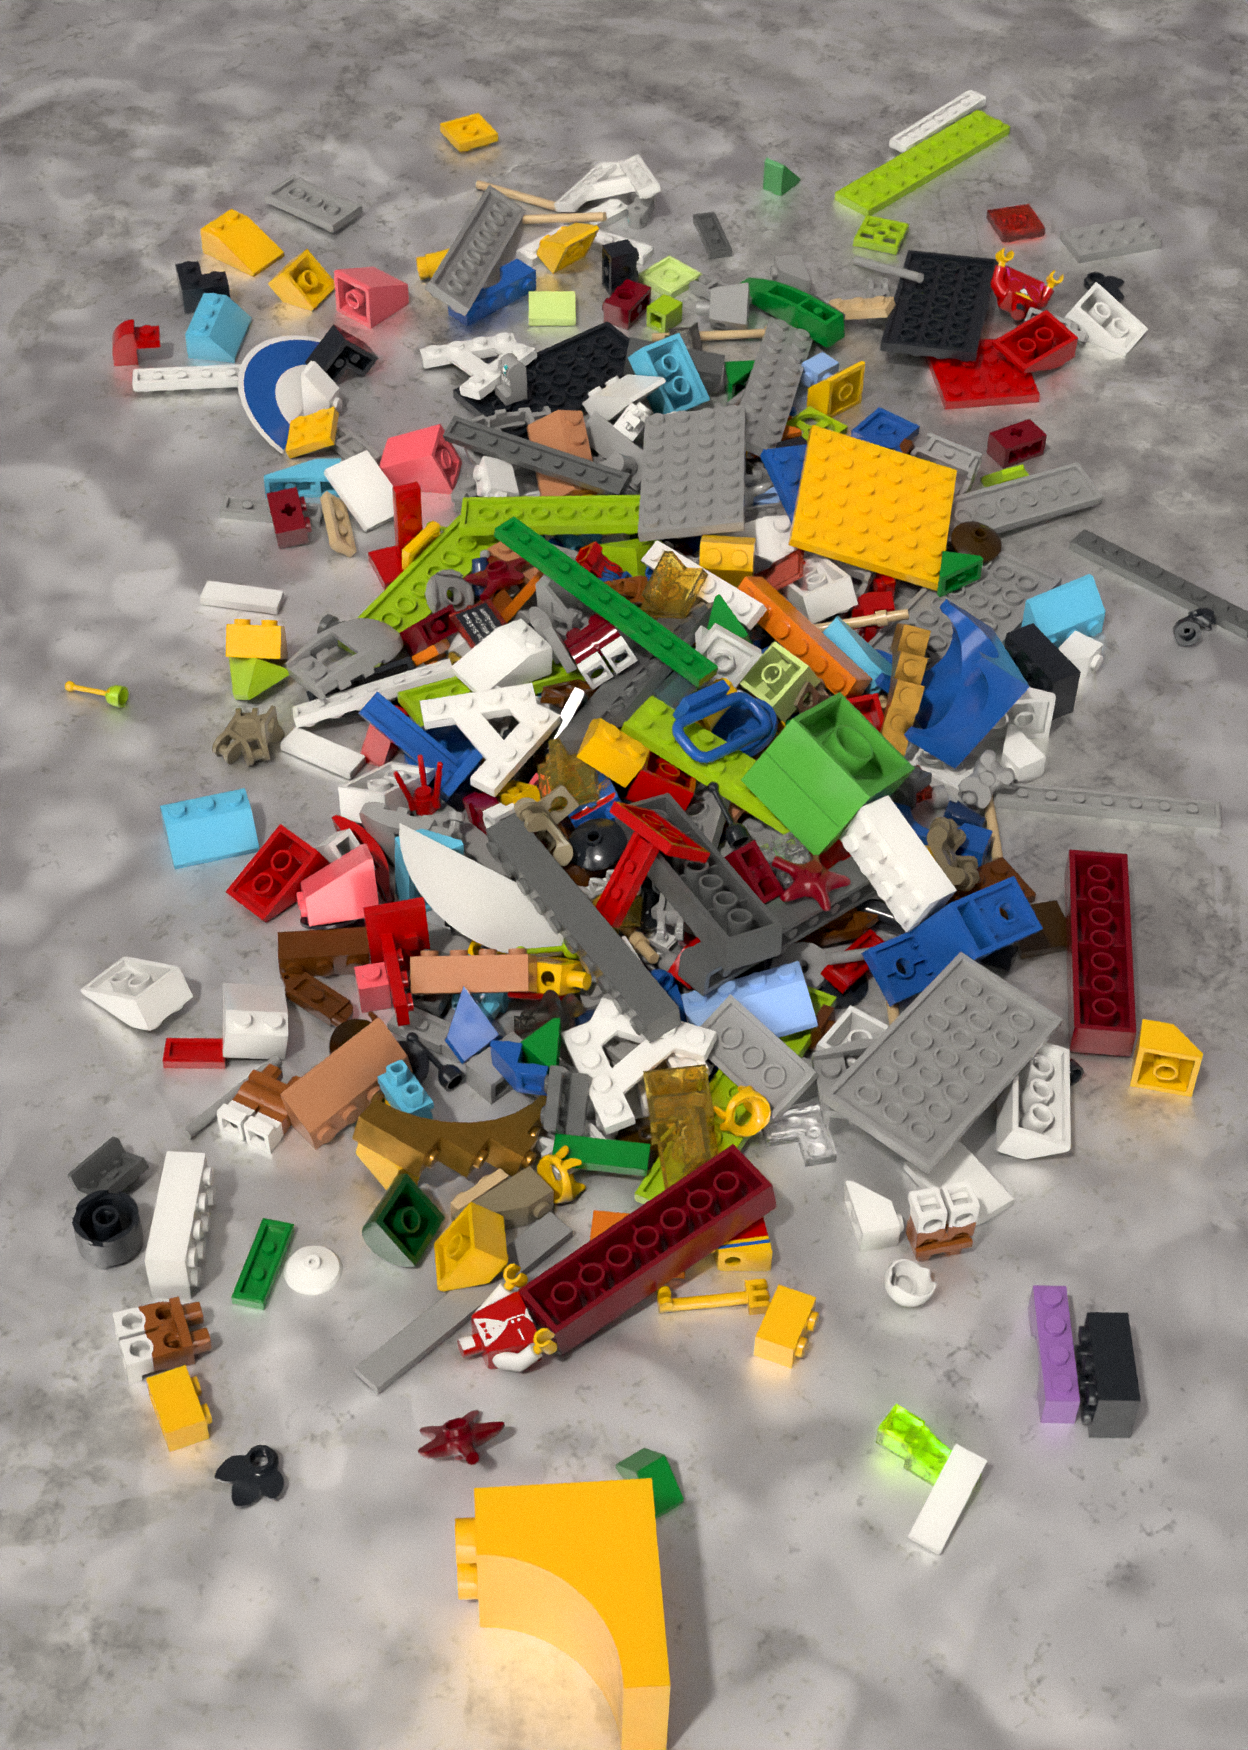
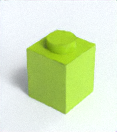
M663 294L647 306L646 326L660 333L670 332L682 322L683 302Z

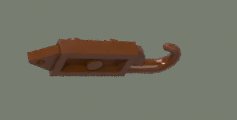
M580 679L543 686L540 703H549L554 707L563 709L575 687L584 691L589 700L600 686L592 690L587 682Z
M855 907L795 943L807 942L819 947L861 937L864 931L879 921L878 914L857 911Z
M304 972L302 975L280 973L285 987L286 998L330 1027L332 1025L337 1027L341 1023L351 1020L353 1005L343 995L307 972ZM368 1012L372 1022L378 1018L374 1012Z

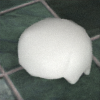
M906 1258L892 1262L884 1276V1286L887 1294L896 1304L909 1308L924 1304L937 1288V1282H932L929 1268L922 1267L914 1260Z

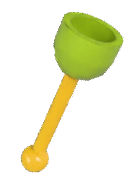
M73 681L65 683V689L69 692L77 690L105 696L107 703L114 707L123 708L128 701L129 692L125 686L112 685L107 691L75 685Z

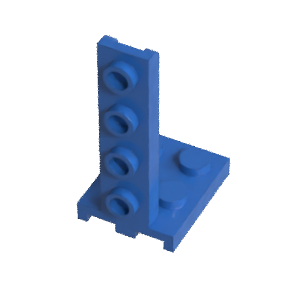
M376 692L358 713L417 764V756L419 754L423 755L425 767L437 769V763H443L440 798L446 803L484 758L476 748L473 752L467 749L459 759L456 758L379 692Z

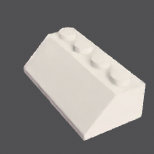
M1048 1042L1041 1047L997 1096L996 1151L1024 1160L1067 1152L1071 1148L1070 1049Z

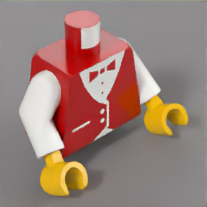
M510 1264L505 1268L504 1279L506 1282H501L471 1316L472 1334L457 1339L458 1348L463 1358L481 1353L487 1368L491 1370L502 1369L522 1372L534 1362L542 1360L543 1351L546 1354H553L557 1350V1344L550 1340L554 1337V1333L547 1328L536 1330L519 1291L514 1292L513 1290L514 1287L521 1288L528 1283V1277L524 1273H520L515 1278L516 1274L521 1270V1267L517 1264Z

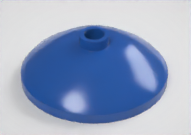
M757 698L755 699L769 715L772 728L770 733L764 738L739 749L750 757L761 752L771 742L778 728V719L772 706ZM736 703L723 714L713 728L712 733L729 742L761 725L747 706L742 703Z

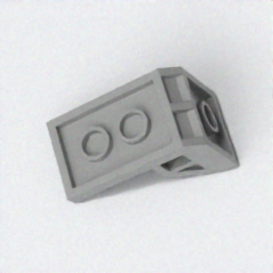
M567 555V556H569L571 559H573L574 561H576L573 556ZM545 574L535 584L537 606L548 615L563 642L567 639L566 633L573 628L582 630L589 625V618L596 614L594 610ZM615 627L632 650L637 642ZM620 654L615 660L622 662L627 654Z

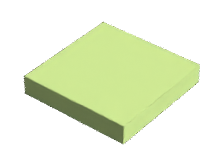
M669 255L640 272L638 281L662 295L666 294L675 298L689 289L690 282L693 280L699 282L698 279L702 273Z
M529 291V326H576L575 291Z

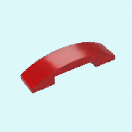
M339 815L331 817L336 832L350 828L360 845L367 844L376 868L374 871L377 892L385 903L395 902V889L388 863L376 840L357 823Z

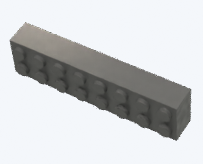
M669 793L630 803L629 805L654 810L710 852L706 863H700L668 856L659 850L647 876L725 971H730L781 955L782 924ZM615 817V822L624 831L627 846L634 830Z

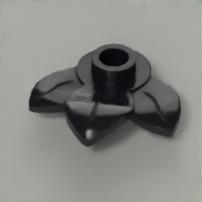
M1091 272L1084 279L1083 285L1087 291L1097 282L1118 302L1124 300V295L1119 290V287L1124 284V280L1114 276L1105 277L1099 272Z
M266 1445L254 1446L246 1455L229 1457L219 1466L214 1475L215 1480L232 1484L231 1498L234 1507L238 1509L252 1506L262 1495L269 1500H276L284 1488V1478L278 1470V1455L272 1448ZM259 1462L267 1463L264 1466H256Z

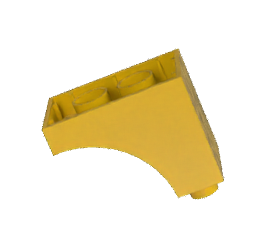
M652 1478L474 1488L475 1517L455 1518L458 1599H479L480 1627L501 1628L534 1636L550 1643L575 1660L592 1677L608 1702L616 1722L620 1750H666L670 1675Z

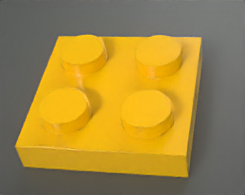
M479 113L440 123V132L459 152L487 146L498 141V133Z
M335 406L328 409H320L316 413L299 416L290 421L285 451L290 459L335 444L339 417Z

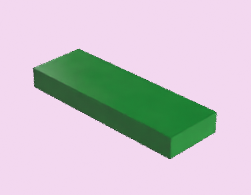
M555 1134L552 1155H555L563 1146L567 1145L569 1151L562 1160L576 1158L582 1161V1165L573 1168L647 1177L651 1144Z
M267 1218L262 1219L231 1296L232 1304L259 1310L265 1309L295 1232L294 1224Z

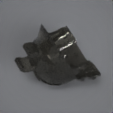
M549 989L544 993L539 1006L524 1010L520 1016H514V1032L524 1040L553 1018H560L561 1032L575 1027L574 1018L581 1016L586 1011V1008L572 992L567 994L561 1001L558 994Z

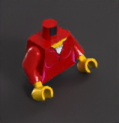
M1003 248L995 255L998 265H995L990 286L997 297L1000 309L1011 313V317L1014 320L1025 319L1030 307L1043 310L1047 306L1054 293L1053 288L1063 281L1064 275L1062 274L1056 281L1053 278L1056 270H1053L1046 278L1047 286H1044V282L1007 265L1005 266L1008 261L1013 259L1014 252L1012 250L1007 252L1005 257V248Z

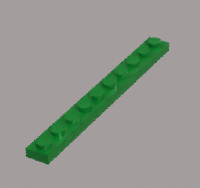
M513 516L495 528V538L697 688L717 675L718 666L516 517Z

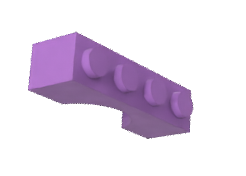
M1033 1285L1028 1305L1030 1333L1031 1336H1035L1038 1351L1037 1398L1040 1423L1075 1424L1080 1396L1066 1286Z

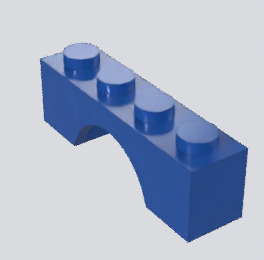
M519 259L500 267V282L491 287L482 288L465 316L454 312L449 305L448 315L466 327L524 297L529 294V291H535L536 270Z
M894 802L922 843L928 845L927 833L929 829L915 821L911 813V807ZM964 823L957 829L965 832L966 840L959 846L955 854L958 856H974L978 860V867L982 866L990 851L993 831Z

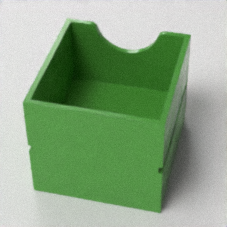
M839 692L792 718L768 749L743 776L741 781L813 855L817 854L820 856L839 839L862 806L887 795L890 797L915 768Z

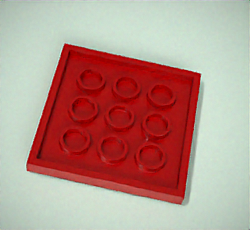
M981 339L976 361L962 362L958 359H937L932 356H925L945 410L1039 402L1040 393L1031 372L1023 373L992 345V342L996 339Z

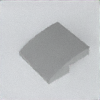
M538 607L529 608L530 622L535 631L552 647V659L555 664L561 663L567 673L576 670L577 665L548 615Z

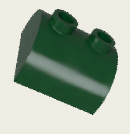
M407 1173L400 1174L394 1178L363 1226L362 1237L367 1246L387 1262L401 1267H414L444 1221L445 1216Z

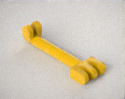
M744 1280V1291L680 1298H671L670 1287L662 1286L657 1290L658 1313L747 1304L749 1315L766 1314L771 1303L769 1301L770 1294L767 1290V1280Z

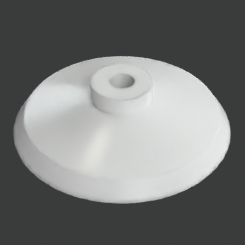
M316 1245L306 1246L295 1251L287 1259L283 1269L284 1279L289 1287L306 1295L321 1294L330 1290L338 1283L343 1272L339 1256L329 1248Z

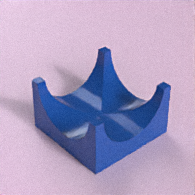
M946 599L939 607L951 621L953 629L952 641L943 658L935 666L924 672L921 685L925 686L918 714L916 713L915 716L922 729L911 726L904 735L909 742L956 769L1030 686L993 628ZM881 672L875 679L878 687L889 693L891 676Z

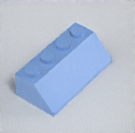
M799 961L730 980L704 996L696 990L681 995L688 1023L699 1027L730 994L778 1038L818 1026Z

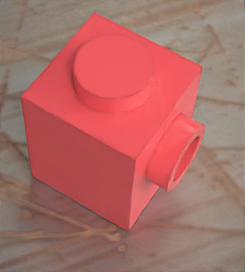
M380 962L354 967L361 1012L366 1013L392 1008L385 963Z

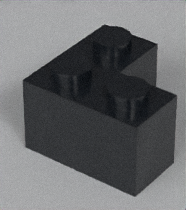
M185 261L175 264L178 289L185 314L195 313L203 293L227 295L230 298L229 283L225 271H213L202 274L199 261Z
M333 324L305 363L308 365L310 361H315L337 383L347 368L365 377L379 358L367 343Z

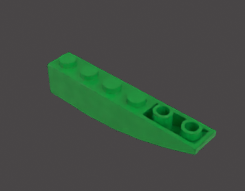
M748 277L741 282L749 283L752 304L777 319L784 320L792 327L806 330L810 334L809 337L826 348H829L845 337L843 313L812 295L795 287L762 278Z

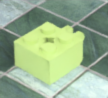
M773 642L738 685L745 693L770 704L777 718L785 722L796 710L794 702L805 681L810 682L814 688L821 681L807 664L777 642ZM809 692L806 693V695H805V697H804V700H805L806 697L809 695Z

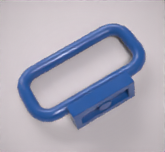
M724 680L684 697L672 714L676 719L672 726L675 740L690 758L699 763L714 762L767 736L772 728L769 715L758 701L745 692H733L726 695L730 687ZM736 703H742L747 706L760 722V727L707 752L699 750L684 732V727Z

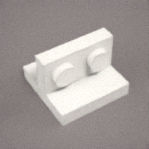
M716 623L710 630L700 626L695 632V650L718 666L717 675L707 681L709 684L723 677L731 681L732 685L736 688L762 656L761 649Z

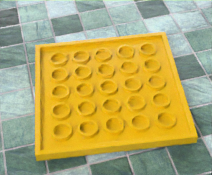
M812 425L809 431L788 545L937 591L943 551H946L957 470Z

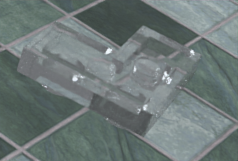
M819 1105L787 1110L777 1122L770 1116L768 1124L761 1130L767 1147L798 1142L805 1167L832 1163L837 1160V1152L828 1125L822 1122Z

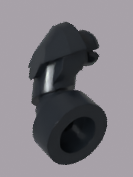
M1198 608L1190 611L1188 616L1175 623L1173 634L1180 645L1191 646L1195 644L1201 637L1200 627L1211 630L1212 624L1216 625V618L1213 617L1214 611L1211 608Z

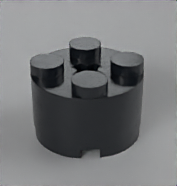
M99 1190L84 1197L76 1206L72 1224L78 1250L84 1259L95 1264L97 1268L108 1270L114 1265L128 1261L142 1249L143 1230L138 1206L135 1200L127 1193L119 1191V1194L109 1193L108 1190Z

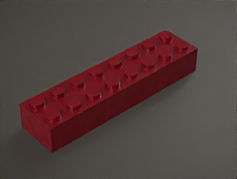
M1069 849L1064 872L1070 1052L1131 1057L1136 1037L1128 854Z
M734 1144L730 1145L518 1289L531 1319L540 1329L547 1328L554 1333V1337L550 1340L557 1344V1350L561 1355H564L775 1209L777 1205L773 1185Z

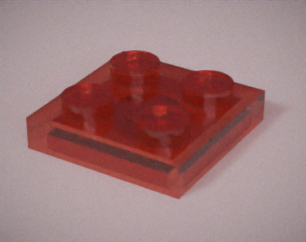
M1029 204L987 210L986 218L1002 243L1045 236L1046 228Z

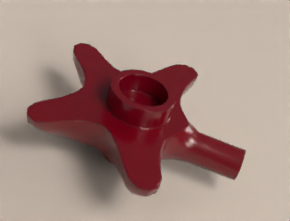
M490 556L487 558L489 564L485 570L463 578L469 584L486 587L480 595V599L487 603L497 591L501 589L507 591L511 586L519 585L524 581L525 576L520 571L526 566L528 561L522 557L504 561L496 556Z
M817 854L812 855L810 861L804 864L793 863L779 856H775L772 862V867L788 873L793 880V883L780 895V899L784 902L805 896L812 897L819 903L821 909L829 911L831 910L829 892L851 884V880L847 876L827 870L822 865L821 857Z
M473 1410L462 1418L447 1421L442 1426L423 1427L419 1432L431 1441L419 1448L418 1453L420 1456L428 1459L453 1456L454 1460H465L469 1465H475L479 1461V1454L475 1449L498 1436L504 1429L505 1423L502 1421L476 1423L479 1417V1410Z

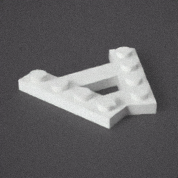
M639 154L618 162H599L556 201L554 206L556 212L575 213L582 204L590 200L634 191L640 199H647L653 197L661 189L656 178Z
M499 333L493 337H476L470 341H453L447 345H430L420 349L424 369L454 364L470 375L469 380L459 386L460 394L477 400H481L492 392L496 385L501 384V371L498 369V362L503 355L512 353L525 366L537 358L536 348L522 343L517 344L514 333ZM498 356L489 365L481 360L482 358Z
M532 683L420 701L425 729L457 725L486 759L470 777V782L473 787L493 797L502 790L561 723V715L537 704ZM513 715L519 724L503 740L486 719Z
M602 997L590 1022L563 1031L561 1036L577 1073H586L590 1076L588 1097L605 1134L608 1135L636 1124L635 1117L624 1096L627 1091L671 1053H676L696 1061L706 1062L717 1040L716 1031L681 1021L682 1025L649 1043L643 1034H636L630 1024V1018L626 1013L621 1015L618 1012L613 1000ZM614 1036L640 1043L613 1068H611L602 1049V1046Z

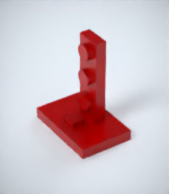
M417 481L392 487L395 546L368 552L369 562L384 590L404 571L402 569V550L423 530L421 487Z
M614 801L609 812L633 829L634 832L595 908L611 927L620 928L659 850L668 856L700 863H706L710 852L654 810Z
M423 897L363 907L371 964L385 963L398 1027L409 1025V1012L414 1011L411 993L405 994L404 990L409 988L406 971H410V957H420V951H424L425 948L430 949L426 907Z

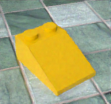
M233 209L226 211L200 229L203 253L253 277L285 256L284 252L248 216Z

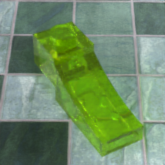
M895 1404L877 1428L875 1443L903 1459L904 1469L934 1487L952 1451L925 1426L926 1421ZM981 1472V1474H980V1476H979V1478H978V1480H977V1482H976V1484H975L973 1490H974L975 1487L978 1485V1483L981 1481L982 1472Z

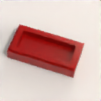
M166 1038L162 1060L163 1068H226L227 1057H223V1038Z

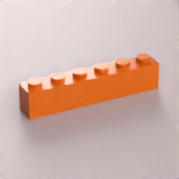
M745 576L737 589L759 601L767 608V611L757 623L786 650L807 664L818 678L824 680L825 686L834 695L841 692L846 699L861 696L873 679L763 577Z

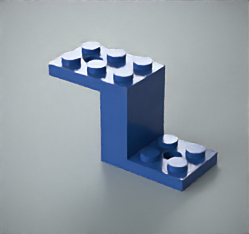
M1012 876L949 903L912 931L871 947L861 954L887 1003L891 1007L920 994L960 952L978 963L991 953L1029 937L1043 928L1016 878ZM999 908L1007 912L1008 920L1002 917ZM896 962L904 966L905 974L897 970Z

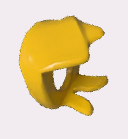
M752 1085L738 1086L739 1092L728 1102L726 1111L717 1106H714L713 1110L719 1118L725 1120L720 1125L722 1131H730L737 1137H748L755 1135L768 1124L771 1116V1107L767 1098L757 1092ZM743 1103L745 1109L752 1116L745 1125L738 1126L735 1123L734 1114L737 1107Z
M567 1145L563 1146L555 1155L547 1154L543 1156L537 1166V1174L553 1189L554 1204L572 1202L586 1187L584 1184L575 1181L573 1173L568 1175L567 1170L582 1165V1161L576 1158L562 1160L568 1154L569 1148ZM552 1164L559 1170L562 1180L558 1181L554 1177Z

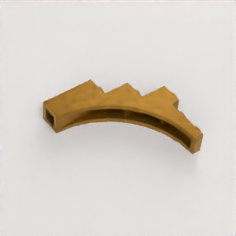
M897 623L890 648L892 652V672L880 733L905 756L909 741L904 734L911 726L913 727L925 688L921 683L928 660L924 656L931 631Z
M540 1095L532 1104L516 1113L494 1120L471 1123L445 1122L422 1118L397 1110L374 1099L358 1117L352 1139L417 1177L426 1167L431 1169L436 1161L466 1178L475 1168L481 1169L485 1162L498 1169L501 1168L512 1177L522 1171L523 1168L531 1167L537 1156V1153L533 1152L541 1131L540 1128L544 1127L541 1124L540 1116L542 1107L546 1106L547 1096Z

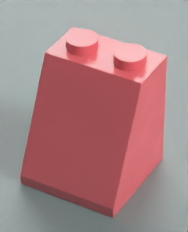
M375 267L337 269L334 271L336 311L370 329L409 304L408 284Z
M441 424L387 439L379 467L393 487L417 481L421 487V492L452 493L458 480L462 460L453 444L444 440L443 434L445 430Z
M367 844L359 845L301 881L302 892H296L301 918H307L309 927L364 918L363 907L379 905L374 863Z

